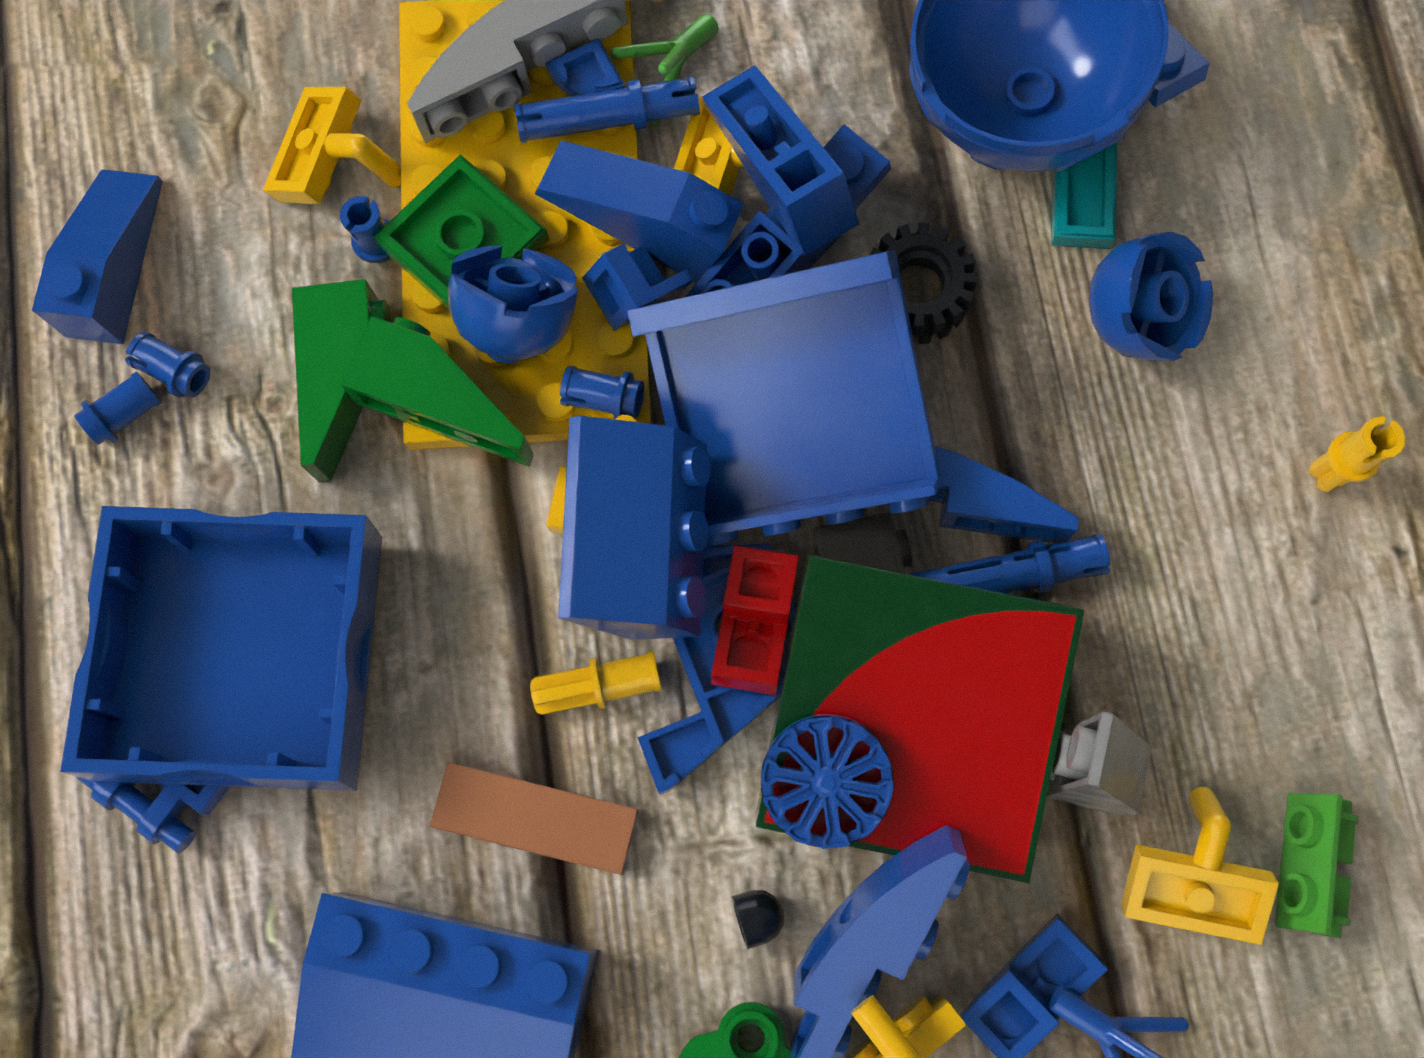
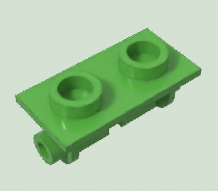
M1288 793L1275 927L1341 938L1342 925L1350 926L1348 909L1351 878L1337 875L1336 868L1337 862L1352 864L1355 824H1358L1359 816L1351 814L1352 801L1342 799V795Z

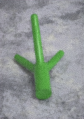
M703 14L673 40L614 47L611 49L610 54L613 59L667 54L659 64L658 70L661 74L666 75L663 82L677 80L685 60L718 33V23L711 15ZM660 120L650 121L649 124L657 126Z

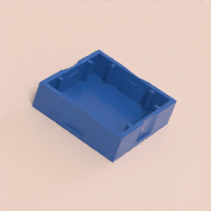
M102 506L88 591L89 634L82 661L75 674L60 772L92 782L357 791L383 538L367 515L270 512L248 517H229L205 513L196 509Z

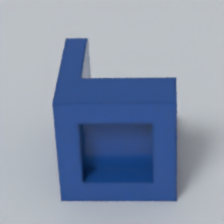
M624 243L603 253L582 277L614 331L630 323L627 310L674 300L694 281L687 269L665 280L644 247H639L629 252Z

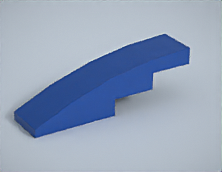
M935 446L942 485L936 495L928 496V501L942 503L939 527L1033 541L1042 540L1047 543L1067 542L1077 532L1079 521L1077 516L1025 484L959 453Z

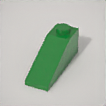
M366 279L292 288L300 464L318 482L332 480L363 409L362 406L357 405L340 384L371 316L391 322L390 310L386 300H379Z
M371 316L340 384L357 405L530 467L534 454L526 438L430 337L431 333L429 330L406 318L396 317L394 322L391 323Z

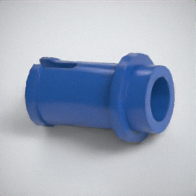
M355 196L345 202L340 210V220L343 227L351 235L353 250L363 261L369 263L385 262L391 257L377 245L373 237L389 220L382 217L380 209L374 200L370 204L368 197Z
M146 331L136 335L127 347L126 354L130 355L125 358L127 365L166 384L169 393L176 397H196L208 384L210 367L204 363L202 355L194 351L184 353Z
M570 365L566 368L560 387V396L562 398L560 404L566 407L574 406L613 414L614 420L620 415H630L636 419L639 416L643 403L644 382L634 380V375L631 372H623L622 376L619 377L578 369L576 366Z
M136 371L131 374L130 378L93 403L84 400L81 403L83 409L75 414L74 417L97 445H100L107 439L113 443L118 440L116 435L118 431L162 402L144 378Z

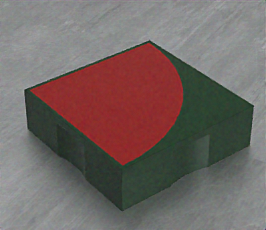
M807 553L789 643L790 655L779 710L774 719L769 747L778 734L786 727L808 716L834 714L859 722L877 737L885 749L892 767L894 790L889 807L880 823L870 835L851 843L850 847L894 856L920 838L945 825H949L960 830L967 856L966 859L970 861L969 871L1030 883L1085 610L1065 604L975 586L968 587L917 577L899 571ZM831 727L827 732L829 751L835 752L844 735L842 729ZM805 731L798 735L797 741L810 754L815 753L813 734ZM864 741L857 742L847 759L848 762L867 754L870 746ZM780 752L777 756L776 761L780 766L800 769L801 765L788 752ZM873 768L855 777V779L877 783L882 779L881 770ZM780 781L772 784L773 794L778 796L799 787L797 784ZM760 788L756 808V827L785 833L771 818L764 804ZM851 794V797L866 812L872 811L876 805L877 800L875 798ZM808 801L786 810L784 815L791 822L798 821ZM838 806L840 828L843 831H847L855 827L856 822ZM821 808L810 829L813 833L824 834L827 831L824 808Z

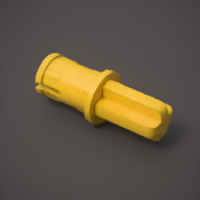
M1379 416L1367 421L1357 431L1343 432L1334 438L1328 447V452L1313 461L1309 467V474L1317 478L1316 488L1329 492L1335 487L1344 486L1350 481L1361 482L1369 479L1376 474L1381 463L1393 458L1403 450L1406 437L1402 427L1398 422L1392 420L1388 425L1378 430V428L1385 424L1387 418Z
M654 651L647 652L644 655L599 664L596 658L589 659V666L537 676L531 680L530 684L534 708L541 715L598 704L601 710L606 708L607 701L652 691H662Z

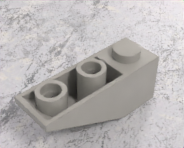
M1102 711L1061 731L1059 734L1047 798L1121 817L1139 814L1152 747L1111 713Z

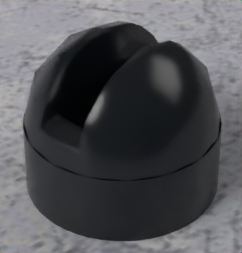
M750 890L731 896L738 925L747 950L767 944L778 936L784 925V909L775 896L763 890Z

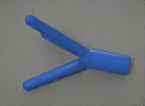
M1059 986L1048 1004L1049 1011L1098 1041L1106 1058H1122L1117 1046L1135 1058H1164L1124 1032H1184L1189 1028L1188 1021L1183 1017H1111L1063 986Z

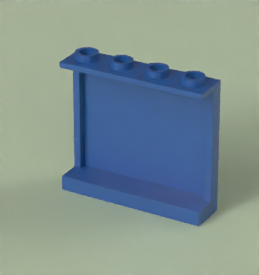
M896 250L627 310L633 337L645 334L666 426H674L707 444V453L711 463V476L705 489V518L709 528L707 546L734 541L740 537L738 530L762 526L763 535L790 532L801 527L800 519L824 515L826 524L849 522L863 517V508L888 504L889 512L891 513L912 511L927 506L929 504L928 496L937 494L942 485V479Z

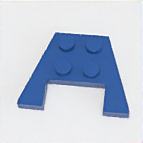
M770 543L737 545L773 551ZM734 545L705 547L703 550L702 581L706 589L707 603L705 611L701 615V636L673 638L701 709L700 713L637 737L660 795L672 790L782 695L790 655L789 643L796 612L793 597L776 696L711 685V672L723 615V602Z

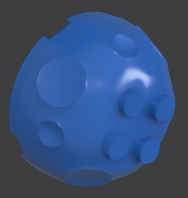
M919 0L913 17L910 38L911 61L908 68L911 83L917 100L930 124L938 128L951 142L967 152L974 161L1002 171L1008 169L1021 172L1052 170L1060 172L1125 138L1126 131L1140 117L1163 73L1169 38L1166 7L1163 0Z

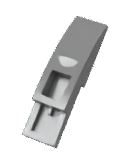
M505 0L488 11L467 28L440 55L421 79L407 102L424 142L427 143L437 137L452 136L461 131L467 123L492 111H503L513 107L522 97L532 93L527 71L537 66L544 67L546 62L597 38L600 41L614 34L618 28L628 24L624 0Z

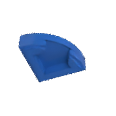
M599 38L545 63L551 80L570 96L625 88V84Z

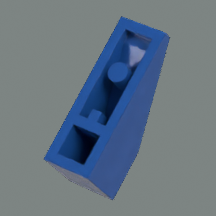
M756 65L702 96L706 107L774 216L804 256L809 255L859 225L844 172Z
M562 140L535 192L537 196L632 248L644 247L652 259L680 273L687 269L694 282H697L724 252L744 204L691 173Z
M101 169L47 251L32 311L64 337L124 344L163 182L159 176Z

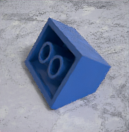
M588 416L569 417L558 619L630 640L701 636V615L704 613L707 603L706 589L702 581L703 550L707 546L709 539V528L705 518V489L711 476V463L706 443L674 426Z

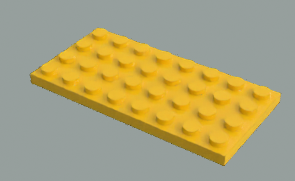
M505 0L399 2L401 210L461 154L547 230L549 240L538 252L556 258L571 268L576 275L575 288L578 287L573 317L568 332L562 340L548 352L523 359L517 363L495 361L488 354L479 351L460 336L450 311L403 268L402 318L414 321L429 330L431 333L430 337L522 433L528 443L568 440L569 417L588 416L614 419L613 414L574 406L566 407L560 404L562 398L560 396L562 378L566 368L570 365L576 366L578 369L619 377L622 376L623 372H631L634 375V380L644 382L643 403L639 416L635 420L640 423L652 424L649 350L645 334L633 337L630 323L614 331L582 279L603 253L623 244V242L535 194L561 140L639 160L638 133L634 129V124L532 140L521 144L517 126L518 120L513 106L507 110L492 111L467 123L461 131L452 136L437 137L425 143L407 105L408 100L421 79L440 55L467 28ZM624 1L628 24L618 28L610 37L601 40L625 84V88H627V81L635 80L634 58L613 59L610 52L614 47L633 45L631 1ZM537 66L527 71L532 93L522 97L518 103L527 104L571 96L556 86L549 77L546 66ZM625 244L629 252L635 250L631 246ZM403 422V443L408 450L470 447V445Z

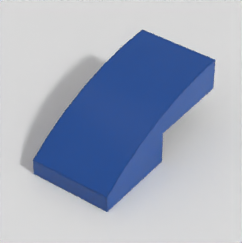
M1057 913L988 982L962 1011L960 1017L997 1058H1023L1060 1024L1059 1017L1048 1010L1049 1001L1059 986H1063L1080 997L1108 971L1107 964Z

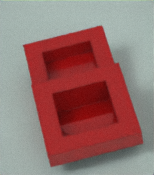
M734 545L723 602V615L711 672V685L776 696L799 556Z

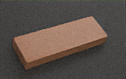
M447 762L429 827L623 875L639 810Z

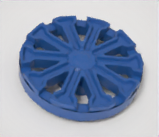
M812 715L790 724L773 740L762 764L761 791L763 801L775 824L796 842L822 849L847 847L851 843L870 835L884 817L894 790L891 763L880 741L869 729L859 722L840 715ZM831 727L842 729L844 733L835 752L829 751L827 732ZM805 731H809L814 736L816 752L810 754L797 741L798 735ZM864 741L870 746L867 754L848 762L847 759L857 742ZM780 752H788L801 765L800 769L780 766L776 761L777 756ZM873 768L881 770L882 779L877 783L855 779V777ZM780 781L797 784L799 787L778 796L773 794L772 784ZM851 794L875 798L877 800L876 805L872 811L866 812L851 797ZM808 801L798 821L791 822L784 815L786 810ZM838 806L856 822L855 827L847 831H843L840 828ZM821 808H824L827 831L824 834L813 833L810 829Z

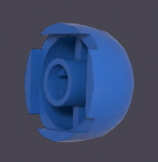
M1163 232L1136 238L1116 246L1097 265L1090 283L1089 293L1092 323L1100 339L1122 356L1154 362L1175 361L1182 358L1180 354L1185 348H1196L1203 340L1211 320L1213 288L1211 280L1201 281L1200 272L1195 262H1203L1205 259L1201 250L1187 236L1173 232Z
M486 246L467 250L454 258L448 282L449 311L460 336L479 351L488 354L490 358L501 363H517L523 359L546 353L555 347L568 332L575 310L578 287L575 288L576 275L574 271L556 258L529 249H523L522 260L501 258L503 246Z

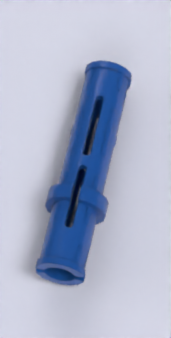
M694 75L687 76L684 79L641 85L639 79L627 81V88L527 104H514L521 144L532 140L634 124L635 130L647 128V122L687 115H700L698 94H695L697 87Z
M1098 533L1078 538L1077 540L1045 545L1042 540L1031 542L1028 544L1027 549L1016 551L1015 553L972 560L938 569L911 572L910 575L1005 593L1035 588L1039 593L1053 591L1055 584L1084 577L1109 574L1110 557L1106 542L1102 534Z

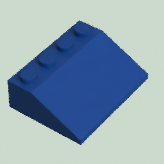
M321 893L302 966L291 1058H575L599 950L349 893Z

